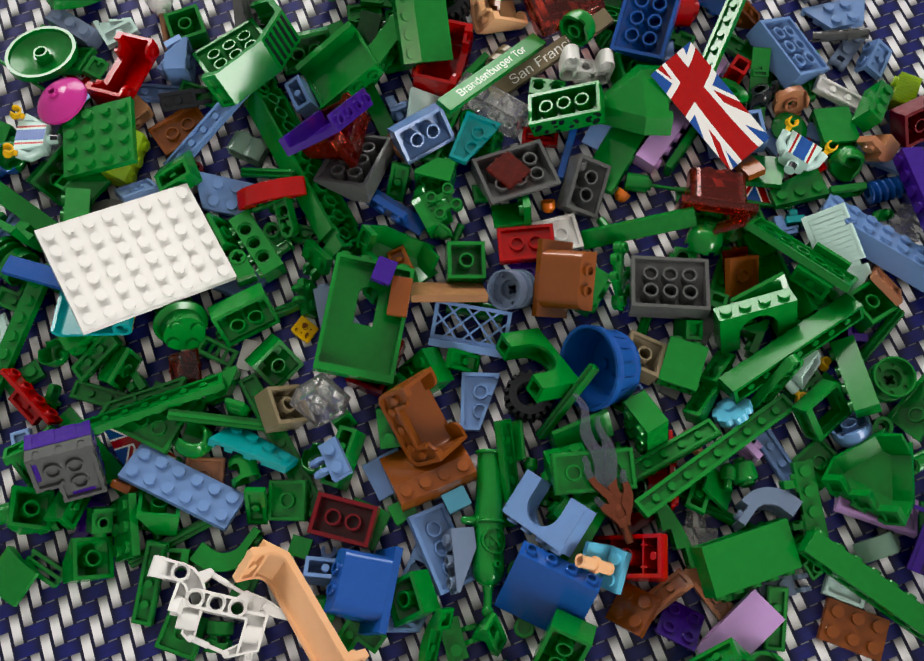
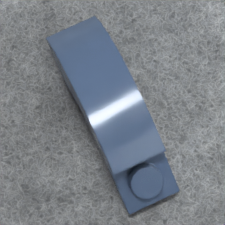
M775 487L755 489L735 505L738 511L733 516L735 522L731 527L736 531H740L746 526L755 511H767L777 518H787L789 521L794 517L803 501L783 489Z

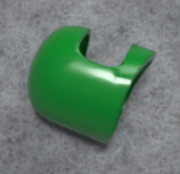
M240 453L233 455L229 459L228 469L236 470L239 474L231 480L232 488L246 485L261 478L257 460L249 461L244 459Z

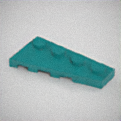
M227 427L208 440L209 446L215 447L218 445L224 447L225 452L231 454L233 451L240 453L244 459L249 461L259 460L261 465L284 474L295 467L298 462V458L247 429Z

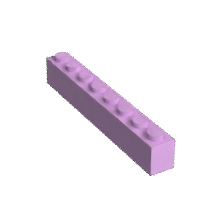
M724 58L721 59L716 70L720 78L727 71L726 66L729 62ZM674 103L669 108V111H673L674 117L671 136L649 135L633 160V164L649 174L654 169L658 170L663 163L661 159L664 155L667 157L673 149L671 147L673 142L677 143L682 136L681 131L683 129L687 130L690 122Z

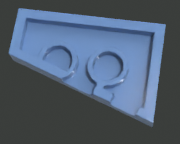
M462 372L460 425L464 431L480 432L500 373Z

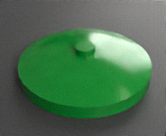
M42 26L26 31L14 39L6 50L4 60L10 73L18 80L29 83L45 82L65 73L76 61L79 48L75 38L68 30L57 26Z

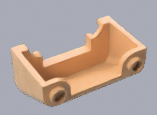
M470 0L471 10L469 11L476 34L486 35L520 30L528 24L526 13L523 11L516 13L513 1H501L499 14V11L489 8L488 0Z

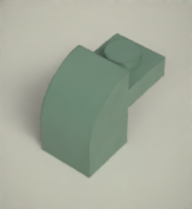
M891 530L852 545L857 556L864 560V564L898 553L901 549L899 538Z

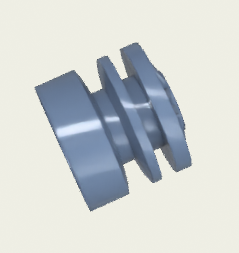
M503 269L496 271L487 283L488 299L499 310L529 307L533 303L535 277L525 269Z

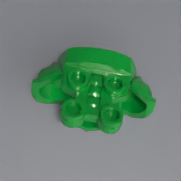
M421 182L414 190L413 199L410 200L431 239L447 240L454 238L451 229L447 227L453 222L451 209L455 212L461 211L463 203L459 198L452 196L454 194V187L449 182L442 185V193L438 195L432 190L427 192L425 184Z

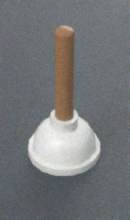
M145 0L146 5L159 17L163 41L165 42L170 39V35L163 14L170 11L174 0Z

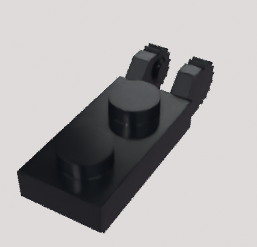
M192 88L160 93L159 99L162 112L212 104V99L208 98L198 101L197 94H206L210 90L208 88Z

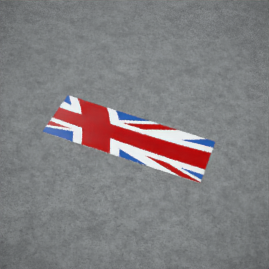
M691 42L686 44L651 74L657 84L730 171L769 139V136Z

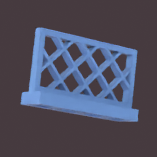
M436 302L428 345L446 349L455 348L469 353L502 358L495 348L496 344H494L490 337L499 331L503 333L502 329L506 327L505 333L509 332L512 312L458 302ZM440 304L448 305L452 311L444 318L439 313ZM461 307L467 308L471 314L463 321L456 313ZM485 311L490 319L480 324L475 314ZM454 314L460 323L451 329L445 319ZM499 314L508 315L507 323L502 327H499L493 319ZM473 317L479 326L469 332L464 322ZM492 320L498 330L488 335L482 326ZM440 322H443L449 330L443 335L435 334L436 325ZM460 325L468 333L463 338H458L453 333V330ZM479 328L486 335V338L482 341H476L471 335Z

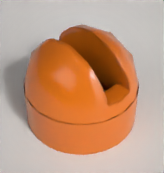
M621 187L615 192V199L619 203H624L631 197Z
M544 199L541 201L542 211L545 213L554 212L556 207L555 199Z

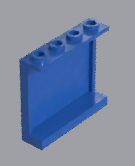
M524 540L510 572L500 589L494 606L546 630L556 608L584 620L599 593L603 578L583 568H578L575 564Z

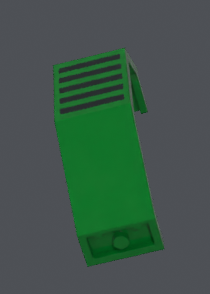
M257 0L250 5V8L255 9L260 23H264L266 26L258 39L220 69L204 73L201 77L222 108L237 105L279 74L301 40L283 10L274 0Z

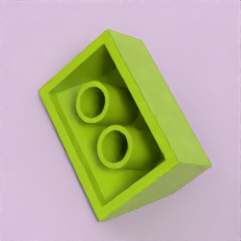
M136 130L138 163L101 172L103 176L112 182L111 185L122 187L137 181L138 171L143 166L146 152L150 149V142L142 132Z

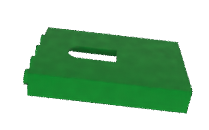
M349 251L337 252L312 371L391 387L394 381L406 318L388 316L386 314L392 280L389 287L370 281L377 262L372 257L367 255L355 256ZM399 264L396 267L394 276L413 278L415 269L410 268L411 266L407 264ZM366 287L373 288L378 295L372 327L353 323L359 292Z

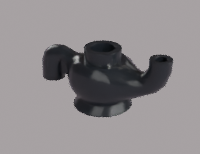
M778 80L772 81L771 87L764 83L753 87L747 111L753 110L756 106L765 107L769 105L773 94L779 90Z

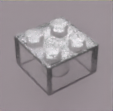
M322 372L298 386L289 404L319 428L343 415L351 397Z

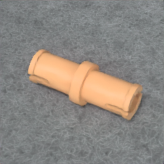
M578 554L575 557V565L578 568L587 569L594 574L601 573L607 576H611L614 573V564L601 560L600 557H589L583 554Z

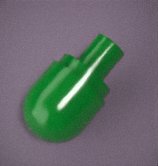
M724 463L720 467V479L724 483L725 491H732V483H735L736 468L731 463Z

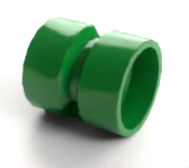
M208 620L206 633L209 637L205 641L222 650L232 647L233 641L230 639V636L234 635L235 622ZM217 636H222L220 642H217ZM208 648L203 650V652L217 653Z

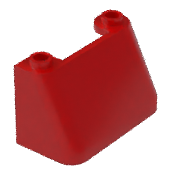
M117 31L114 39L118 41V48H115L114 52L118 57L104 81L96 79L95 83L87 81L85 84L87 93L97 105L129 96L134 100L135 95L160 54L154 39Z

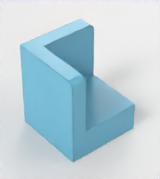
M463 485L441 495V499L450 516L472 505Z

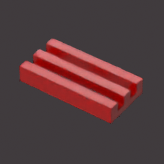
M523 126L521 144L540 139L545 148L557 149L558 133L548 134L554 135V137L544 135L534 137V135L526 134L532 133L530 127Z

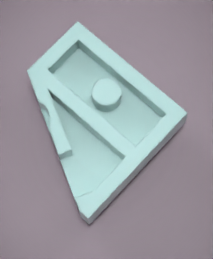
M131 17L109 19V22L102 23L98 20L93 21L109 50L118 46V41L114 39L117 31L140 35Z

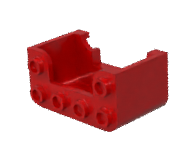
M448 19L453 60L417 64L416 67H413L411 73L413 87L441 97L461 83V75L466 71L472 50L473 24Z

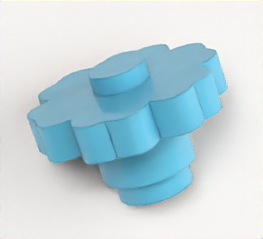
M726 397L716 404L717 407L712 410V417L715 423H719L720 427L733 429L749 419L748 415L753 412V405L750 399L744 398L736 404L731 398Z

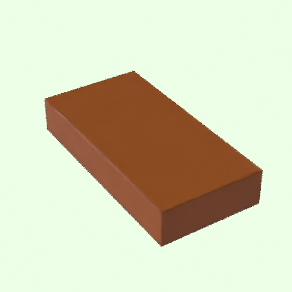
M393 275L386 313L388 316L407 318L413 278Z

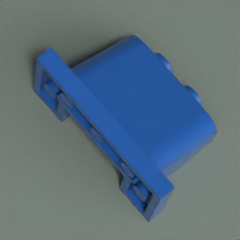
M398 546L376 550L375 554L347 548L338 549L335 562L331 567V581L326 589L327 598L324 612L360 623L358 631L360 635L386 634L403 548Z

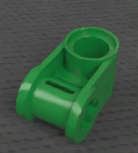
M268 222L264 225V235L280 259L285 253L295 250L290 239L281 235L277 223ZM271 231H277L275 235H269Z
M240 249L231 251L229 261L237 276L236 281L241 288L258 281L245 252Z

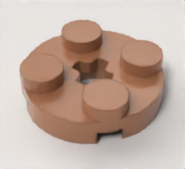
M801 85L779 90L774 94L772 110L775 116L784 112L800 116L802 114L801 111L809 106L810 97Z

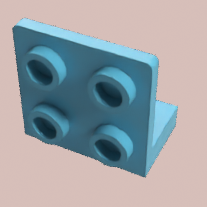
M586 541L583 555L600 557L601 560L612 562L615 567L614 573L611 576L601 573L596 574L603 578L601 588L621 595L632 553L614 545Z

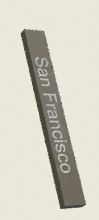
M605 8L592 15L596 24V31L593 37L614 24V19ZM566 35L561 36L488 87L487 91L497 104L529 82L531 77L538 76L557 63L563 48L571 40Z

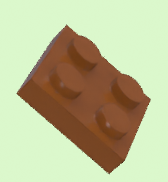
M752 254L725 258V294L729 295V297H734L759 284V255Z
M625 581L621 595H616L605 618L643 639L662 600Z

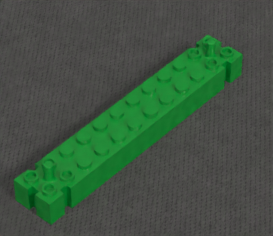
M273 77L250 94L243 103L280 169H294L296 176L305 177L307 195L296 197L319 241L325 243L324 250L333 260L336 259L337 252L349 251L353 255L359 256L361 254L360 248H357L356 239L359 234L357 228L359 225L342 195L315 183L313 180L323 163L314 145L288 157L278 139L301 122L282 89L277 88L278 82Z

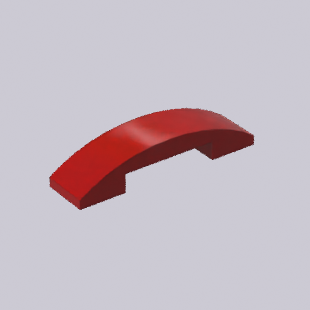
M292 176L272 179L242 188L236 192L238 210L257 207L256 204L285 197L291 199L307 195L305 177Z

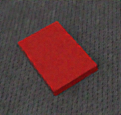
M553 223L496 228L500 265L536 262L538 239L555 240Z

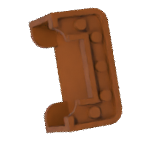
M432 367L423 369L388 390L378 399L379 406L406 457L416 467L442 461L468 438L459 423H447L430 389L437 383Z

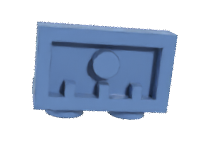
M879 38L867 42L862 48L854 71L858 73L865 70L875 80L882 78L893 50Z

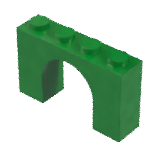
M790 287L713 308L714 340L720 353L724 354L740 349V331L748 321L755 317L770 316V326L777 338L785 334L789 329L797 326L798 300Z
M533 328L501 333L495 348L505 361L528 358L539 362L547 370V372L533 374L526 387V390L535 402L539 403L563 398L578 377L541 330Z

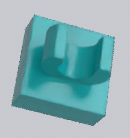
M789 209V214H785L784 219L786 226L799 225V230H801L803 227L801 218L805 217V215H798L797 209Z

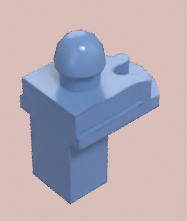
M393 95L385 97L392 120H397L398 122L404 120L407 115L408 101L396 103Z
M783 215L775 216L771 219V222L775 223L781 230L792 237L799 232V225L786 226Z

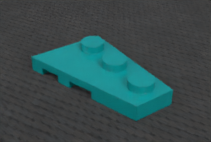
M467 111L448 158L466 166L500 128L501 123Z

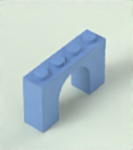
M527 469L502 509V512L508 515L506 519L515 525L521 524L522 527L520 529L530 536L532 533L535 534L536 541L544 546L549 544L551 552L559 557L564 554L570 558L597 513L571 497L560 517L554 523L548 526H541L538 521V508L551 487V483Z

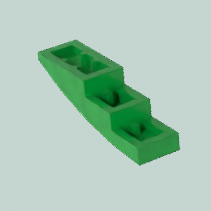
M667 504L654 514L658 531L667 530L672 550L681 549L686 568H696L690 549L692 545L681 523Z

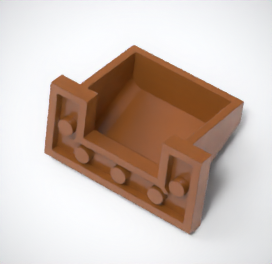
M538 239L532 316L567 319V309L592 311L597 252L574 251L573 242Z

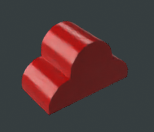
M632 534L634 542L627 545L623 535L594 536V542L614 545L632 553L625 578L626 581L666 582L668 580L667 534Z

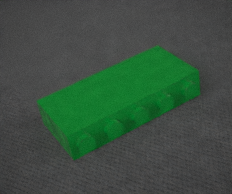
M787 518L772 519L690 547L705 598H714V601L725 600L727 595L731 593L732 595L745 592L744 589L747 587L762 586L761 582L776 581L780 575L789 576L795 574L796 569L802 568Z

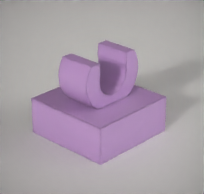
M756 440L754 443L751 442L737 454L740 457H744L745 460H752L755 463L764 455L760 451L763 445Z

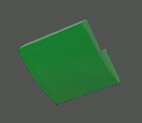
M7 546L0 556V597L11 606L17 607L40 573L32 561L24 560L14 546Z

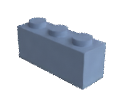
M52 9L45 17L50 26H57L68 30L81 47H95L97 50L104 42L96 28L65 10Z

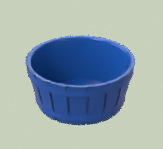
M585 324L574 328L565 338L560 355L577 377L581 375L589 363H594L599 368V372L573 403L576 407L584 411L594 412L605 409L614 403L622 402L634 393L640 381L641 360L636 345L626 334L618 330Z

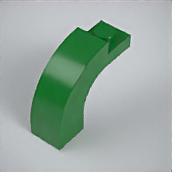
M253 527L241 545L227 553H221L208 543L202 542L189 560L205 570L212 568L214 572H234L243 560L246 552L250 548L260 545L264 539L262 537L264 532L257 527Z

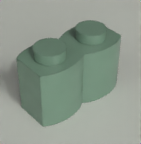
M236 130L226 147L231 156L261 168L270 152L263 138H255L249 132Z

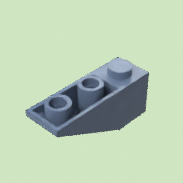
M474 527L450 528L444 531L442 543L446 549L444 563L445 567L448 568L447 588L450 590V595L461 592L476 550Z

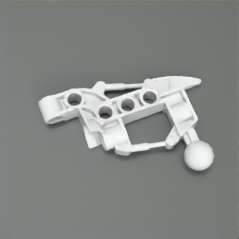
M153 556L147 577H155L167 582L176 583L167 611H170L169 615L177 616L175 628L182 630L181 635L189 643L192 642L205 649L213 650L221 654L224 659L239 657L238 661H252L253 654L259 652L268 616L288 621L281 608L276 604L248 590H241L227 579L215 573L212 568L198 572L195 567L187 563L164 556ZM184 568L187 574L183 578H177L175 576L176 570ZM212 578L238 592L240 595L233 597L208 591L205 584ZM199 594L202 599L199 604L193 605L189 602L190 596ZM220 599L223 605L220 609L214 610L210 607L211 601ZM234 604H241L243 612L238 615L233 614L231 607ZM207 613L244 622L239 643L222 650L196 637L202 614Z

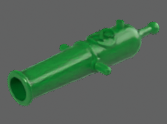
M479 449L475 451V454L478 456L475 514L461 518L462 524L474 527L476 550L472 559V575L483 589L484 605L481 612L484 617H487L492 612L494 613L492 608L493 589L503 579L505 572L504 528H514L516 526L503 517V494L497 449Z

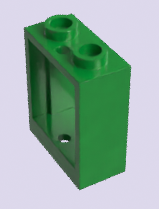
M822 379L791 407L805 438L821 442L852 414L838 382ZM827 397L831 409L817 420L813 408Z

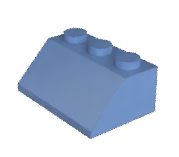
M435 103L387 128L395 147L408 165L456 139L444 110Z

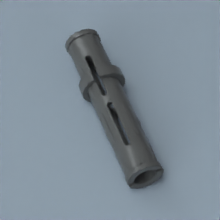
M869 27L813 31L812 43L848 40L850 42L856 39H869Z

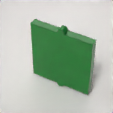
M714 469L703 477L701 490L723 512H726L729 502L732 501V491L724 490V483L721 482L720 473L717 469Z

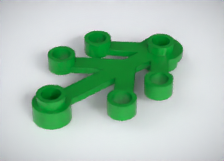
M622 240L613 243L614 253L610 254V262L614 271L609 273V279L615 293L611 297V304L613 309L618 311H624L627 306V297L629 296V284L625 285V283L630 278V266L626 267L624 272V255L628 253L629 247L628 243Z

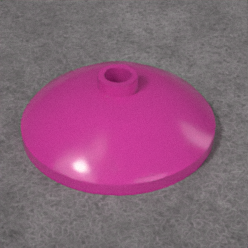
M72 77L62 78L51 83L42 92L38 100L37 113L39 118L49 125H59L72 119L79 113L86 102V86L79 79Z

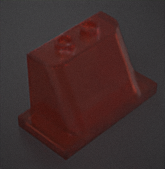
M349 92L342 94L340 101L321 110L326 120L328 119L326 115L351 97ZM363 112L339 133L302 151L310 159H343L351 168H354L358 165L370 117L366 112Z
M695 167L689 170L686 193L682 194L674 209L678 210L693 206L695 211L701 210L730 214L729 221L737 222L741 219L744 223H748L759 212V204L747 203L746 177L743 173L733 172L730 169L716 170L713 167Z

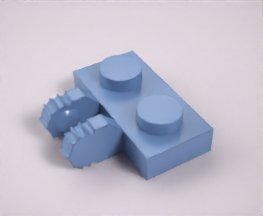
M335 436L318 446L322 456L315 458L309 463L311 469H315L324 463L326 464L325 468H321L314 473L315 480L330 474L332 480L337 483L353 473L340 441Z

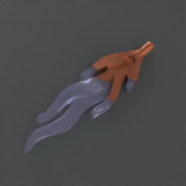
M574 393L573 397L581 410L580 437L589 450L594 464L593 473L588 457H582L585 475L592 488L605 499L606 503L599 497H595L594 501L601 512L612 520L618 529L621 528L626 545L633 543L634 539L629 528L633 508V492L626 476V470H620L621 493L617 485L618 461L615 446L601 426L600 416L595 417L594 426L602 442V448L597 443L590 426L589 408L585 401L577 393Z

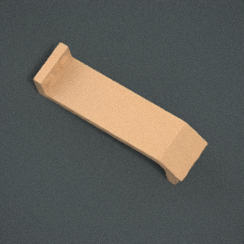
M264 539L258 547H252L246 552L243 560L232 575L235 583L259 579L268 585L310 661H366L370 655L365 648L357 651L355 649L347 651L290 552Z

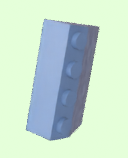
M790 16L759 20L746 35L752 47L771 48L769 70L777 77L779 84L783 88L802 85L830 70Z

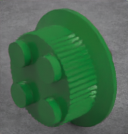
M176 301L158 311L153 320V330L155 335L167 344L169 348L174 350L195 349L205 338L209 320L208 314L196 302Z

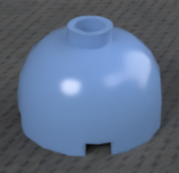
M853 412L830 434L838 445L850 448L870 437L873 429L869 416L857 418L855 412Z

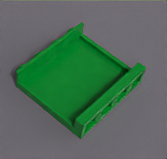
M347 21L295 65L297 71L305 77L319 102L320 107L318 109L325 115H328L360 89L366 88L384 73L360 32L350 21Z

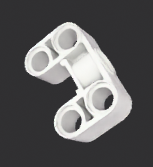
M566 45L558 61L560 79L579 83L599 80L601 85L606 84L615 69L613 50L603 48L599 50L595 60L580 58L578 45Z

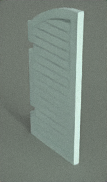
M845 202L803 217L801 221L812 249L819 242L852 263L847 271L859 280L847 292L849 293L862 285L869 274H872L868 262L862 264L860 259L866 256L853 222L845 223L844 219L849 218L850 215ZM836 287L840 296L845 294L844 291Z

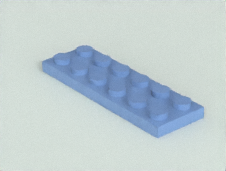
M143 443L140 444L117 475L122 481L226 532L245 502L244 493Z

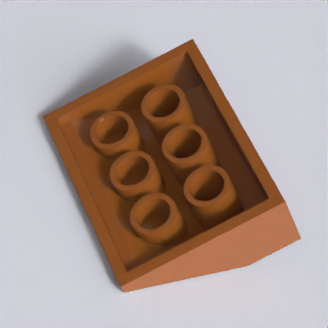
M462 443L442 461L420 467L410 463L403 449L379 459L402 512L477 479V471Z

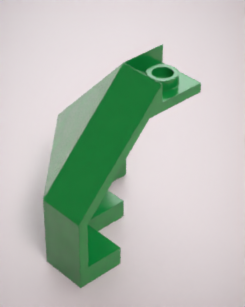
M636 65L604 92L606 122L603 123L604 125L641 135L671 136L674 117L673 111H669V104L672 100L651 76L661 65Z
M362 224L356 239L357 248H360L361 255L370 256L373 260H378L379 256L388 258L387 252L404 245L415 268L413 282H426L438 273L435 267L440 256L434 251L435 246L386 225ZM370 287L363 288V295L372 305H377V292Z
M886 428L861 443L832 457L821 480L829 494L836 498L839 496L850 501V506L863 513L867 511L878 517L877 521L884 525L906 526L915 505L913 442H907L903 433H888Z

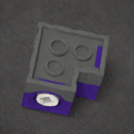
M90 420L24 436V464L36 494L59 488L64 503L108 492L105 464L102 461V455L99 446H97V440Z

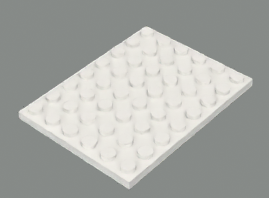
M187 183L34 230L41 249L83 335L236 280L237 277Z

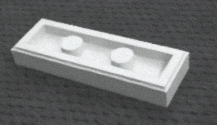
M822 75L816 77L812 92L841 107L848 106L853 113H855L862 98L861 95Z

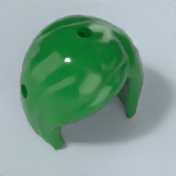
M845 145L830 155L827 168L830 174L839 181L851 182L861 171L865 157L858 148Z
M187 422L182 439L178 437L175 443V450L180 455L191 459L205 456L212 449V446L208 445L209 438L213 436L212 431L204 424Z

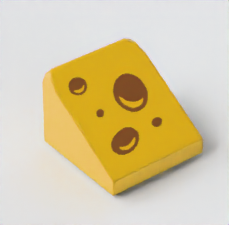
M301 316L291 328L292 334L306 344L319 331V328L304 316Z

